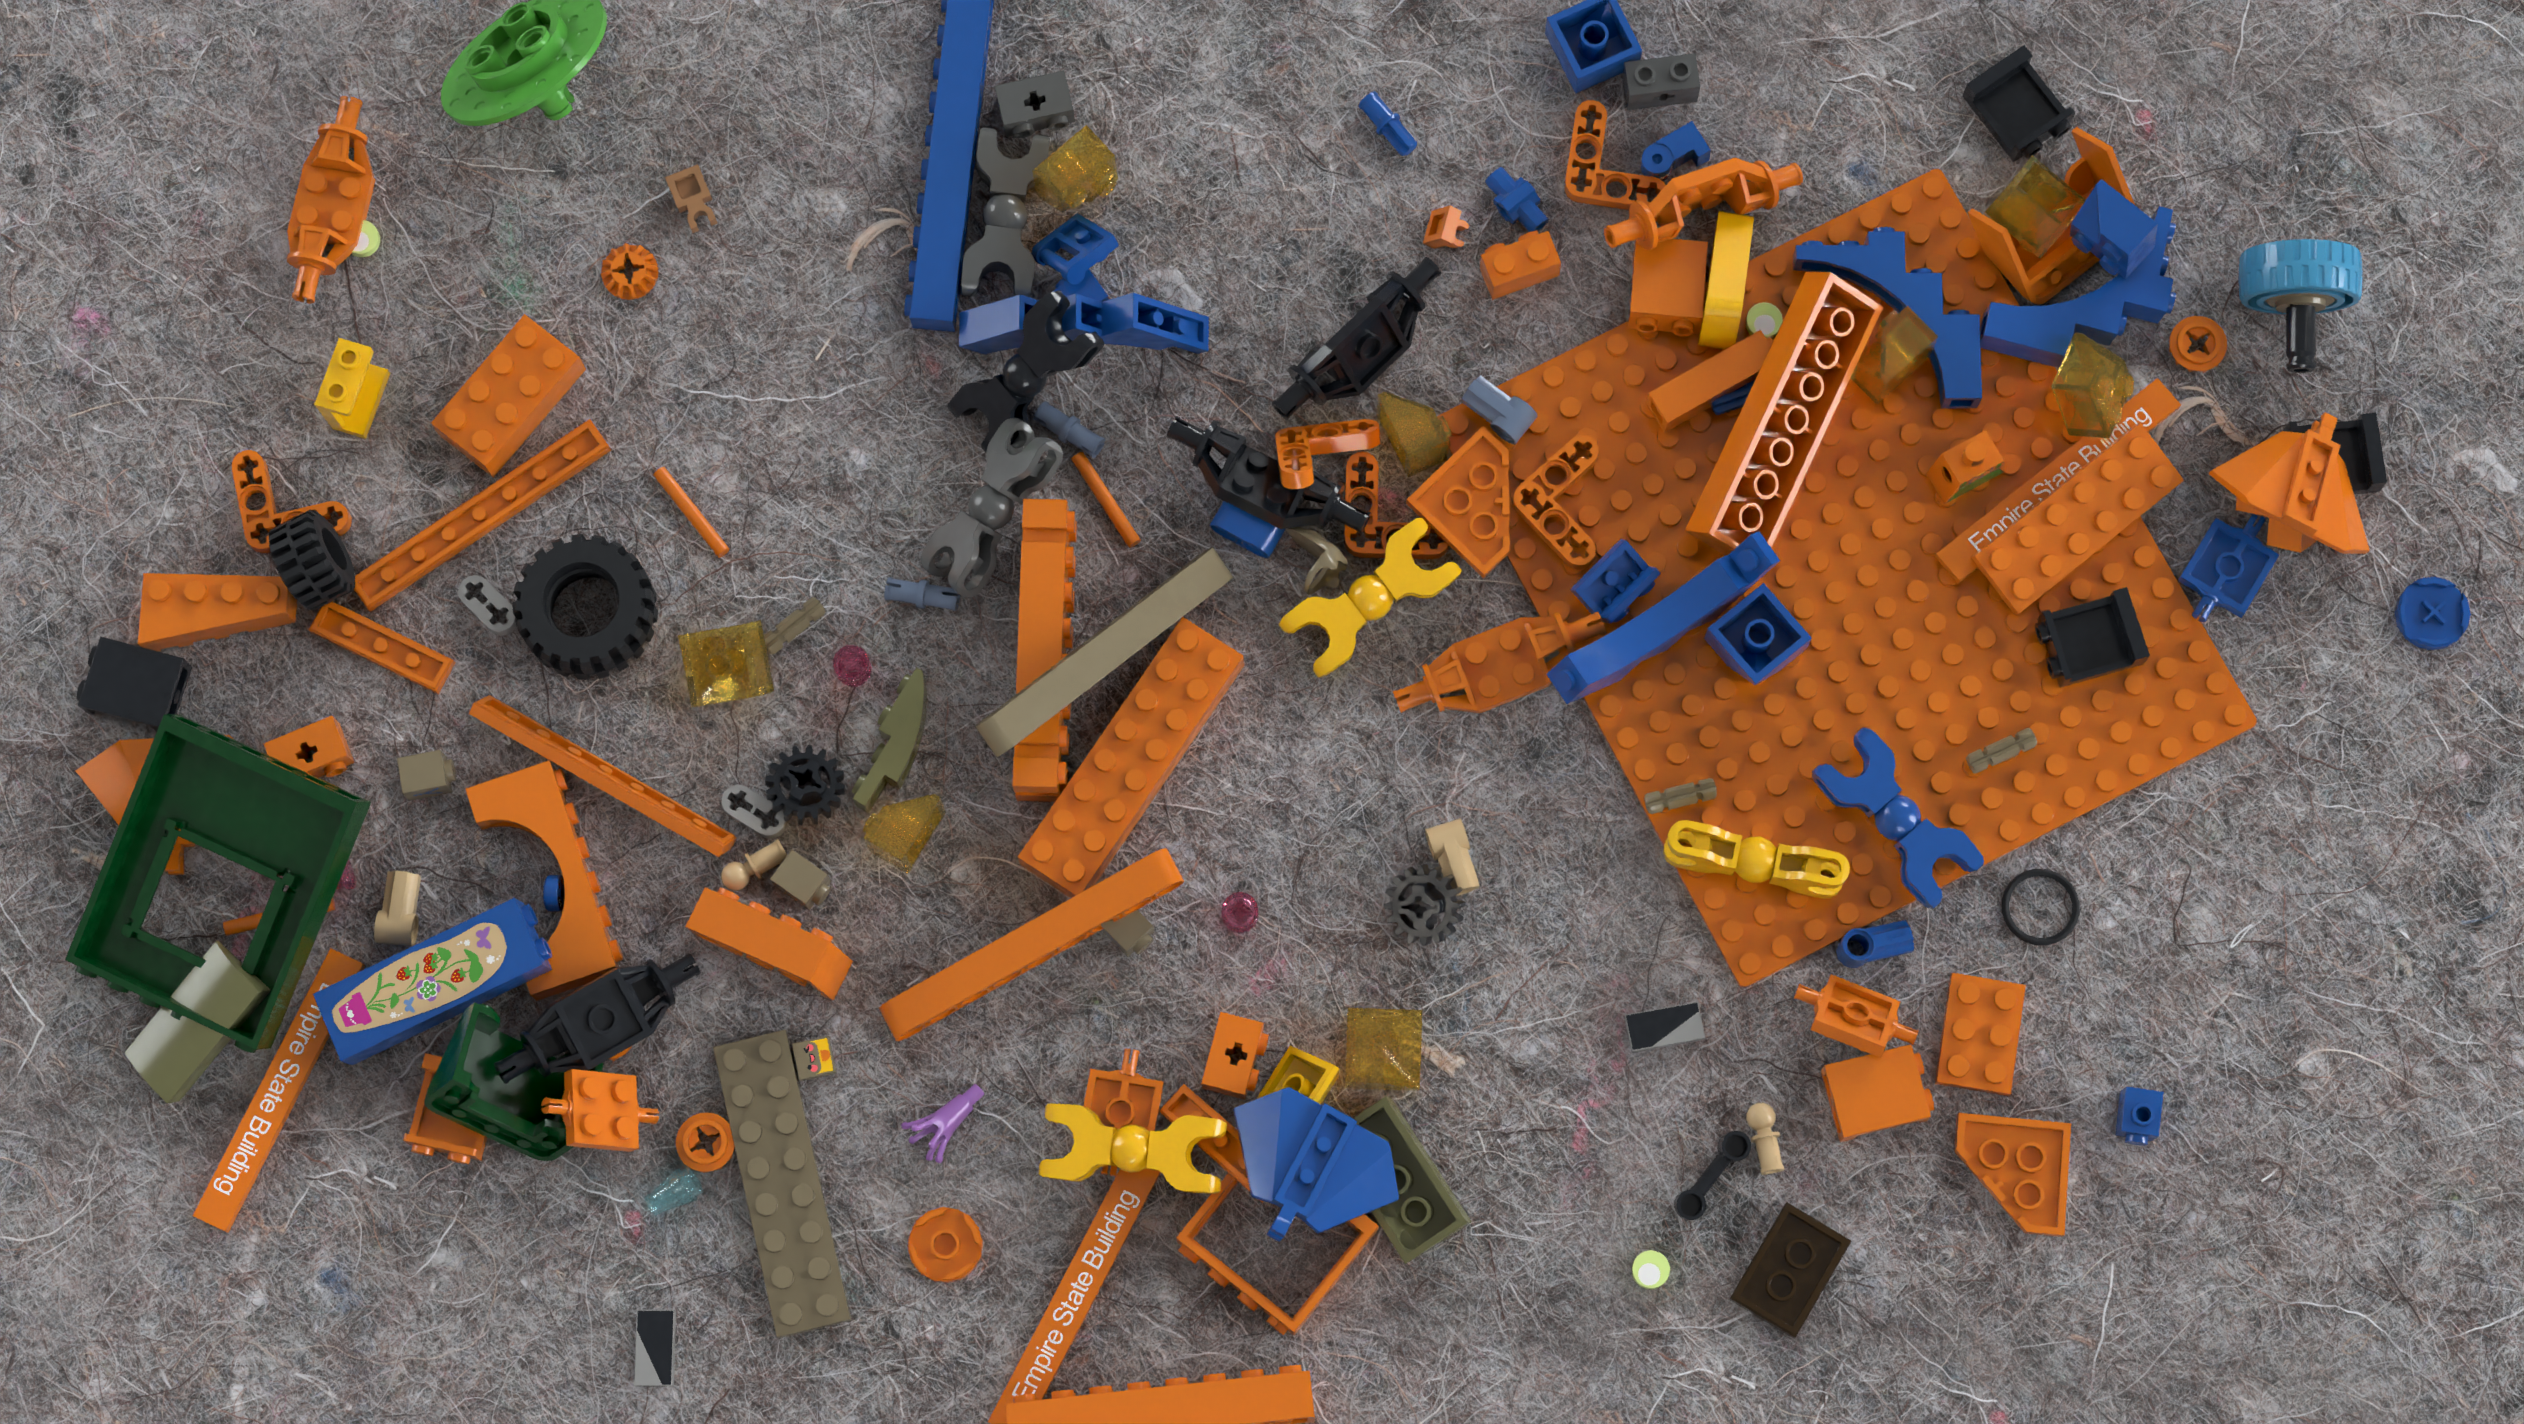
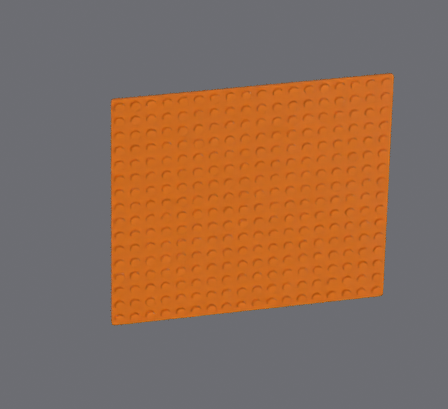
M1933 169L1748 262L1744 301L1736 343L1750 336L1746 329V317L1749 310L1758 303L1766 302L1775 305L1780 310L1784 320L1806 273L1804 271H1793V254L1796 245H1801L1807 241H1820L1823 245H1838V243L1843 241H1856L1859 245H1864L1868 232H1873L1874 229L1879 227H1891L1895 231H1905L1906 273H1910L1918 268L1931 269L1932 273H1942L1943 314H1948V312L1953 310H1967L1970 314H1980L1981 327L1983 314L1991 302L2019 306L1999 269L1984 253L1971 220L1944 173L1940 169ZM1844 279L1842 280L1881 305L1883 309L1773 543L1772 550L1780 562L1716 619L1689 630L1668 650L1641 661L1620 681L1583 697L1663 846L1668 838L1670 828L1678 821L1689 820L1713 825L1727 832L1742 835V840L1749 837H1763L1769 840L1776 848L1779 843L1790 846H1810L1835 851L1847 858L1850 866L1847 880L1843 883L1837 895L1826 899L1799 894L1785 887L1769 884L1770 879L1761 883H1752L1742 879L1735 871L1732 876L1722 873L1696 872L1675 867L1734 978L1741 987H1748L1842 939L1848 931L1854 928H1863L1917 900L1901 881V855L1894 847L1898 841L1887 839L1880 834L1875 825L1874 815L1868 818L1861 809L1842 808L1832 804L1812 778V771L1821 764L1832 765L1845 777L1856 778L1860 776L1863 771L1864 761L1859 751L1855 748L1853 740L1856 732L1861 728L1865 727L1874 731L1894 753V779L1902 789L1898 794L1909 797L1917 804L1921 814V822L1927 818L1935 827L1954 828L1963 831L1980 851L1984 858V865L2252 729L2257 723L2254 713L2203 624L2198 621L2199 617L2195 619L2192 616L2195 610L2141 516L2017 615L2013 614L1979 568L1959 584L1952 578L1935 558L1936 553L2079 441L2091 429L2055 367L1981 348L1982 400L1978 408H1941L1938 382L1930 358L1914 330L1896 310L1875 294ZM1708 282L1705 283L1704 305ZM1627 321L1496 386L1509 397L1516 396L1522 399L1538 414V417L1515 445L1508 443L1498 436L1488 421L1463 403L1438 415L1436 418V426L1452 455L1482 426L1509 450L1510 552L1507 558L1539 617H1554V613L1559 612L1563 622L1571 623L1592 615L1570 589L1620 539L1627 540L1648 566L1656 567L1660 572V575L1654 580L1655 586L1652 590L1642 597H1637L1629 605L1630 610L1624 618L1610 624L1603 622L1606 633L1577 643L1574 651L1593 643L1639 616L1686 584L1714 561L1725 556L1686 532L1685 529L1742 407L1721 415H1716L1710 407L1664 433L1646 404L1649 392L1725 350L1698 345L1699 334L1677 336L1672 332L1655 331L1653 333H1642L1636 329H1629ZM1982 431H1987L2005 461L2004 473L1944 504L1928 478L1927 471L1942 453ZM1584 434L1594 438L1599 446L1597 462L1555 500L1595 543L1596 552L1592 564L1585 569L1576 570L1566 565L1518 515L1513 507V496L1517 487L1569 440L1577 435ZM1579 446L1575 447V457L1567 462L1573 472L1577 471L1573 468L1574 462L1583 456L1587 460L1589 459L1590 448L1588 446L1583 449ZM1551 468L1545 474L1547 481L1553 485H1560L1566 480V474L1561 468ZM1945 471L1947 478L1952 481L1949 471ZM1525 493L1522 494V505L1525 507L1531 504L1538 511L1537 516L1534 517L1536 521L1544 511L1550 508L1546 505L1542 511L1535 503L1537 497L1535 493L1531 496ZM1550 517L1544 522V529L1552 535L1560 534L1565 528L1563 521L1558 517ZM1570 531L1567 538L1558 544L1562 547L1567 541L1573 548L1571 557L1574 559L1578 556H1581L1583 559L1587 558L1585 555L1587 547L1584 545L1580 548L1576 547L1571 542V536L1575 533ZM1764 583L1812 639L1808 648L1783 669L1754 685L1728 667L1706 642L1704 637L1708 627ZM2127 587L2150 657L2143 665L2060 688L2057 678L2052 679L2047 669L2046 658L2049 657L2046 645H2041L2036 635L2035 624L2038 623V617L2042 611L2050 609L2052 613L2109 597L2115 590ZM1566 646L1558 650L1559 654L1566 650ZM2030 728L2036 736L2037 745L2026 752L2021 750L2018 753L2019 755L1994 766L1989 764L1987 769L1981 772L1973 773L1967 764L1966 757L1968 754L1979 749L1984 751L1985 746L2010 735L2015 737V734L2021 730ZM1712 778L1717 788L1715 799L1703 802L1701 799H1698L1695 804L1670 810L1666 807L1662 812L1654 814L1648 813L1644 797L1647 793L1655 791L1663 793L1664 789L1691 782L1696 785L1698 781ZM1679 842L1684 847H1692L1688 843ZM1949 858L1937 859L1932 869V876L1939 888L1971 873L1964 871ZM1821 872L1823 876L1832 878L1829 873Z

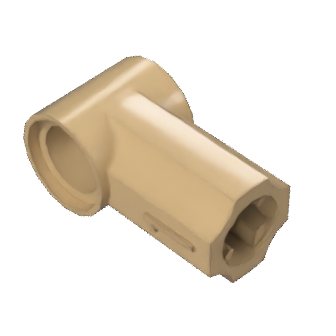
M1459 818L1425 829L1433 859L1438 861L1439 867L1442 868L1443 878L1452 874L1454 876L1450 884L1452 888H1462V891L1456 896L1479 888L1478 878L1468 852L1470 845L1462 820Z
M388 871L382 910L378 911L375 920L374 939L376 943L403 946L415 945L419 927L418 915L416 914L421 882L419 874L405 871Z

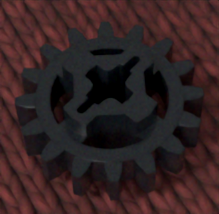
M812 745L807 746L805 753H800L797 746H793L792 756L788 757L783 752L779 754L780 765L770 763L769 772L772 775L765 777V786L770 787L766 791L767 800H775L772 804V810L775 813L782 809L785 810V821H789L792 816L798 817V825L802 826L805 818L810 817L815 825L818 824L819 814L822 813L828 819L831 817L830 805L836 808L840 807L841 799L837 795L845 794V785L839 783L844 780L843 770L835 771L838 764L836 758L829 761L825 760L826 750L822 749L818 755L813 754ZM822 771L829 780L830 788L827 787V783L820 779ZM806 782L811 783V786L806 785L804 789L799 788V785H804ZM780 783H783L784 788L790 791L788 799L782 793Z
M1423 864L1418 866L1417 871L1413 866L1405 869V877L1398 875L1393 878L1397 887L1386 889L1385 893L1392 897V901L1385 903L1384 908L1393 912V915L1387 919V922H1397L1399 925L1395 931L1396 935L1407 932L1408 943H1413L1420 937L1421 945L1426 946L1431 944L1432 939L1436 944L1445 940L1444 933L1451 935L1456 932L1452 923H1459L1464 918L1457 913V909L1466 905L1464 901L1457 900L1456 895L1462 891V888H1452L1450 885L1454 879L1452 874L1442 878L1441 867L1433 868L1429 873L1428 865ZM1415 882V885L1412 886L1411 895L1404 897L1408 887ZM1422 900L1423 903L1435 905V907L1427 910L1426 907L1413 903ZM1442 912L1445 913L1441 923L1434 928V924H1437V916Z

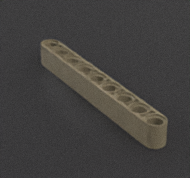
M1214 547L1207 549L980 721L975 728L994 755L999 757L1225 585L1234 576Z

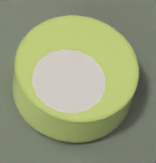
M363 220L358 245L352 251V255L356 257L370 256L380 245L378 230L371 222Z
M1758 303L1747 314L1746 329L1750 335L1761 330L1766 339L1768 337L1773 339L1776 337L1783 322L1782 314L1771 303Z
M1649 1250L1642 1252L1632 1264L1633 1279L1639 1286L1645 1289L1659 1288L1666 1282L1670 1274V1265L1667 1258L1657 1251Z

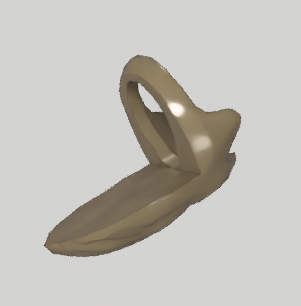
M1302 527L1285 529L1295 542L1318 559L1305 579V592L1310 595L1317 592L1323 586L1337 588L1340 584L1339 572L1346 570L1348 566L1347 559L1340 549L1314 530ZM1320 569H1322V571L1320 572V574L1318 575V577L1314 580V582H1312V580H1313L1314 576L1316 575V573H1317Z

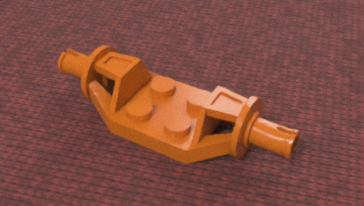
M348 96L340 97L335 124L327 123L319 126V138L303 164L287 229L290 247L287 262L299 269L292 298L304 303L305 298H307L306 302L308 304L314 303L320 275L335 274L337 266L352 254V251L358 245L363 220L367 218L375 185V177L366 149L368 137L356 129L363 102L355 97H350V102H348ZM349 147L354 148V161L348 158ZM326 244L334 245L326 258L322 257Z
M1732 158L1672 178L1648 206L1642 201L1633 202L1629 208L1628 220L1605 226V240L1611 248L1637 240L1644 250L1649 251L1657 247L1659 242L1676 238L1684 226L1682 218L1690 214L1694 209L1702 207L1704 210H1708L1719 205L1723 200L1739 215H1744L1761 207L1767 210L1772 209L1778 204L1779 191L1803 183L1801 168L1797 163H1791L1788 166L1772 171L1769 165L1761 160L1750 163L1738 158Z
M1598 611L1571 623L1563 622L1559 612L1554 613V617H1521L1452 644L1429 666L1427 663L1422 665L1425 672L1422 681L1397 691L1394 690L1393 694L1401 713L1431 700L1432 703H1437L1440 712L1450 709L1482 713L1548 687L1552 682L1546 674L1565 656L1574 652L1577 643L1602 633L1605 634L1606 629ZM1566 646V650L1545 663L1544 658ZM1465 689L1466 694L1443 698L1439 696Z

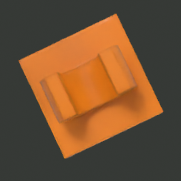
M1451 205L1431 211L1422 244L1433 249L1443 246L1453 249L1464 246V242L1455 237L1456 230L1463 231L1469 228V224L1460 219L1462 211Z

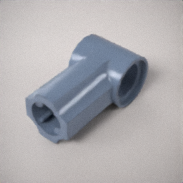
M1481 375L1471 383L1461 399L1463 404L1488 421L1498 436L1513 445L1519 441L1538 417L1536 411L1528 403L1516 396L1509 397Z

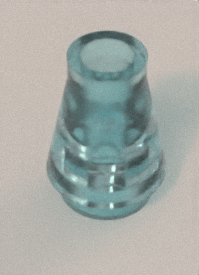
M686 1167L683 1170L678 1168L652 1193L645 1196L644 1199L652 1214L657 1216L662 1212L697 1201V1196L703 1193V1188L691 1168Z

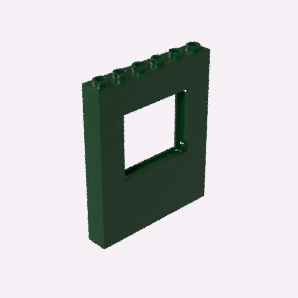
M164 714L65 960L76 965L75 970L82 975L91 978L100 976L108 980L107 986L123 993L132 991L140 995L139 1001L155 1008H160V1006L172 1010L170 1015L178 1020L183 1015L236 1040L234 1045L241 1050L255 1053L256 1050L272 1048L371 802L182 715ZM178 836L276 881L241 966L248 974L256 975L271 991L240 1028L227 1029L173 999L171 995L195 966L201 968L206 960L141 929ZM285 885L289 886L287 891H283Z

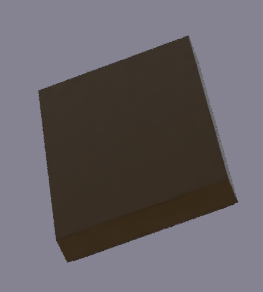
M1786 1202L1729 1300L1795 1339L1852 1241Z

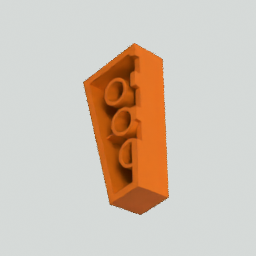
M143 573L138 645L161 652V649L174 646L184 647L202 640L212 638L217 640L244 631L254 632L296 623L297 600L287 589L280 576Z
M706 887L704 888L685 926L697 937L737 956L742 957L743 953L746 954L747 959L769 971L776 967L778 968L777 972L803 987H806L807 983H809L822 996L834 1001L853 961L831 943L833 940L831 935L817 928H813L811 933L800 928L802 923L784 914L781 915L780 919L769 915L771 912L769 908L757 902L751 901L749 906L738 902L740 897L725 888L720 887L718 892Z

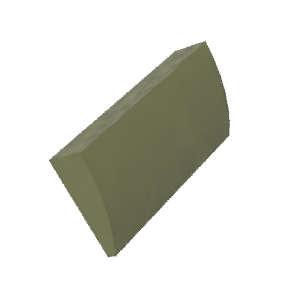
M215 941L202 957L206 960L201 968L195 966L171 997L192 1011L227 1029L240 1028L271 990L256 975H251L241 968L242 962L219 941ZM162 1006L128 1047L125 1054L142 1078L168 1104L178 1102L185 1096L231 1038L183 1015L178 1020L170 1015L172 1010Z
M1383 1097L1353 1118L1357 1121V1125L1389 1142L1399 1200L1376 1209L1372 1213L1405 1264L1435 1247L1472 1222L1391 1097Z

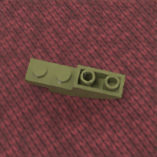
M917 667L912 675L906 674L901 680L896 691L900 695L893 706L887 705L882 711L877 722L881 725L878 730L881 737L888 742L886 745L881 743L877 747L871 759L874 765L867 776L862 774L858 778L852 789V793L855 794L853 797L855 805L867 813L871 811L887 783L901 789L917 756L923 736L927 707L926 679L923 671Z

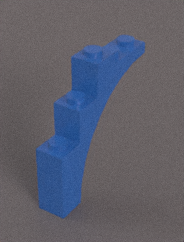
M2159 206L2151 218L2158 223L2154 249L2126 280L2118 274L2097 290L2074 300L2047 306H2014L1991 302L1984 312L1981 322V348L2061 368L2068 357L2073 358L2078 338L2109 346L2117 335L2122 336L2127 316L2158 324L2166 313H2171L2176 299V293L2171 292L2173 279L2164 277L2169 261V256L2164 255L2166 244L2171 243L2176 227L2175 223H2171L2173 209Z
M1891 227L1876 228L1873 232H1868L1864 245H1859L1856 241H1843L1838 243V245H1823L1820 241H1807L1801 245H1796L1793 254V271L1831 272L1840 279L1850 281L1870 291L1898 312L1914 330L1930 358L1938 382L1941 408H1978L1982 400L1980 314H1970L1967 310H1953L1948 312V314H1943L1942 273H1932V270L1927 268H1918L1910 273H1906L1905 231H1895Z

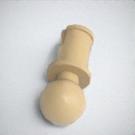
M779 839L750 856L748 853L744 854L748 861L743 864L740 862L728 863L721 872L722 883L729 890L739 891L748 885L750 876L756 874L760 880L762 878L761 874L783 862L787 856Z
M1764 1102L1753 1104L1748 1109L1746 1121L1749 1127L1757 1132V1135L1751 1137L1750 1140L1756 1145L1761 1174L1767 1175L1781 1172L1785 1169L1782 1164L1777 1140L1780 1137V1132H1772L1771 1130L1776 1120V1114L1774 1109Z

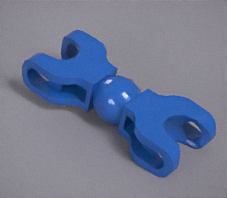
M1863 727L1856 732L1853 740L1855 748L1859 751L1864 761L1863 771L1860 776L1856 778L1845 777L1832 765L1821 764L1812 771V778L1832 804L1842 808L1861 809L1868 818L1874 815L1875 825L1880 834L1887 839L1898 841L1894 847L1901 855L1900 876L1903 885L1923 906L1934 909L1940 904L1943 897L1941 889L1932 876V869L1936 860L1939 858H1949L1964 871L1973 872L1984 865V858L1963 831L1954 828L1935 827L1927 818L1921 822V814L1917 804L1909 797L1898 794L1902 789L1894 779V753L1874 731Z

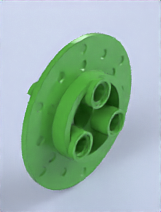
M531 0L518 3L509 8L502 17L489 25L468 44L449 69L441 90V103L446 113L455 122L467 126H483L498 123L520 115L535 106H538L544 112L543 114L553 121L568 115L573 110L572 105L568 101L573 103L575 99L572 93L569 92L566 84L587 64L603 39L607 26V14L600 0Z

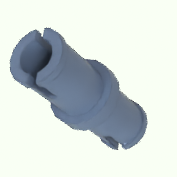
M1044 401L1034 414L1033 420L1036 423L1057 434L1058 439L1064 444L1068 442L1073 444L1091 458H1095L1105 444L1106 439L1081 425L1079 418L1067 416L1051 406L1047 401Z
M888 577L886 581L889 586L885 585L884 598L887 601L916 604V608L920 609L931 606L952 611L958 610L959 605L956 603H960L961 596L950 587L931 585L929 580L923 579L919 582H912Z

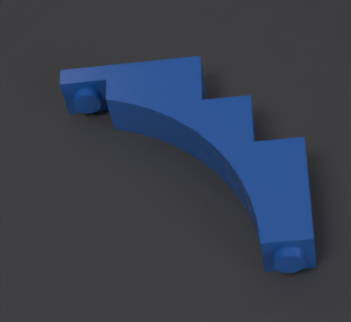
M1136 293L1126 294L1103 302L1080 294L1066 296L1070 306L1062 318V329L1066 337L1072 341L1078 335L1096 331L1103 339L1104 344L1134 346L1155 350L1174 346L1196 354L1209 351L1208 316ZM1019 294L959 312V347L985 355L1020 348L1024 339V316L1039 300Z
M1760 531L1755 532L1747 537L1730 554L1714 561L1686 584L1639 616L1593 643L1565 656L1546 675L1566 704L1616 683L1641 661L1668 650L1689 630L1716 619L1780 560Z

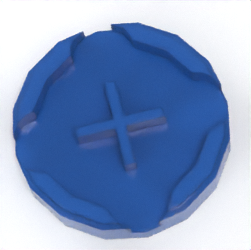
M2438 577L2418 579L2407 586L2397 599L2395 618L2398 629L2404 638L2416 647L2427 650L2447 648L2459 640L2469 625L2471 613L2469 602L2464 593L2461 594L2455 587L2456 585L2446 579Z

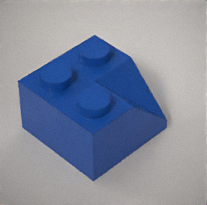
M1586 0L1547 17L1545 35L1575 94L1623 73L1624 62L1641 60L1642 49L1617 0Z
M2101 179L2071 222L2070 236L2072 237L2073 244L2084 253L2090 251L2099 258L2100 265L2112 275L2118 273L2126 280L2154 249L2158 223Z
M1764 583L1708 627L1704 637L1706 642L1728 667L1754 685L1783 669L1808 648L1812 639Z

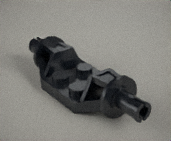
M1425 257L1405 278L1394 271H1390L1386 277L1388 281L1366 297L1369 303L1321 348L1315 346L1298 366L1291 365L1288 368L1294 383L1272 402L1274 409L1284 419L1288 420L1308 399L1313 400L1319 405H1324L1327 400L1358 396L1365 391L1411 347L1418 312L1425 309V303L1419 293L1436 277L1441 275L1439 267L1431 259ZM1402 299L1405 305L1399 320H1397L1393 310L1399 300ZM1325 371L1336 380L1320 387L1314 382Z
M1178 416L1171 423L1167 432V438L1195 450L1193 466L1200 468L1217 498L1280 529L1316 524L1318 528L1324 529L1332 519L1357 530L1359 533H1362L1365 529L1371 512L1343 499L1344 483L1338 482L1336 485L1313 471L1314 483L1302 489L1285 488L1281 484L1278 461L1246 446V437L1220 427L1221 423L1214 420L1205 431L1182 420ZM1212 447L1227 458L1223 469L1210 456ZM1304 500L1325 504L1323 509L1300 508Z
M688 953L663 969L658 967L651 959L645 961L644 965L617 967L553 1002L528 1031L523 1030L519 1033L522 1049L494 1063L496 1071H500L499 1077L504 1084H507L510 1080L533 1067L544 1078L549 1076L551 1072H566L571 1069L589 1071L652 1035L668 1007L676 1003L672 988L700 974L698 965L695 967L692 965L696 961ZM659 995L660 998L645 1011L643 1006ZM563 1052L567 1055L549 1062L546 1061V1059Z

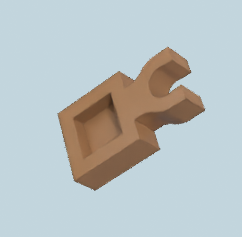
M698 164L665 177L679 213L688 210L687 220L692 233L699 231L696 224V219L699 216H707L711 226L718 223L712 209L704 204L713 199Z

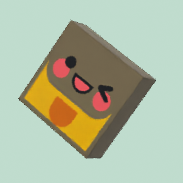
M829 1036L792 1044L800 1081L837 1074Z

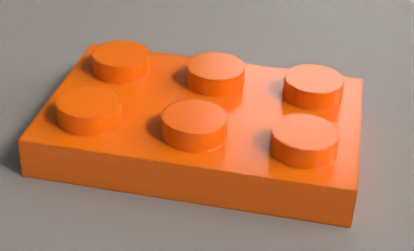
M1951 973L1935 1084L2004 1096L2011 1095L2026 985Z

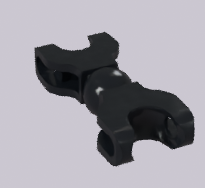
M1061 290L1043 296L1024 316L1023 344L1016 351L1017 354L1007 360L1003 368V374L996 375L992 379L964 384L947 405L950 412L956 418L974 414L978 409L985 414L989 422V432L981 443L985 453L987 452L990 440L1005 420L1018 418L1028 424L1027 407L1034 399L1033 397L1044 389L1048 376L1055 375L1058 371L1087 366L1104 346L1103 339L1096 331L1078 335L1073 341L1066 337L1062 329V318L1070 306V302ZM1018 431L1012 435L1010 439L1011 445L1017 439Z

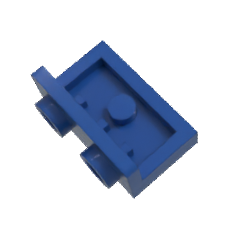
M1620 539L1570 590L1591 614L1598 611L1601 621L1610 624L1624 618L1630 610L1629 605L1637 597H1642L1652 590L1655 586L1654 580L1660 575V572L1656 567L1648 566L1627 540Z

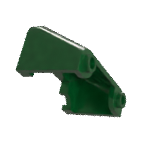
M474 1002L463 1012L428 1087L424 1100L425 1106L440 1116L531 1158L541 1161L557 1159L572 1149L573 1146H566V1126L562 1115L544 1114L541 1108L546 1106H541L546 1097L562 1100L565 1091L564 1072H551L549 1076L544 1078L533 1067L510 1080L509 1083L504 1084L499 1077L500 1071H496L494 1063L522 1049V1042L497 1030L500 1025V1017L492 1007ZM551 1057L546 1059V1061L549 1062L557 1058ZM604 1063L597 1065L589 1071L602 1072Z

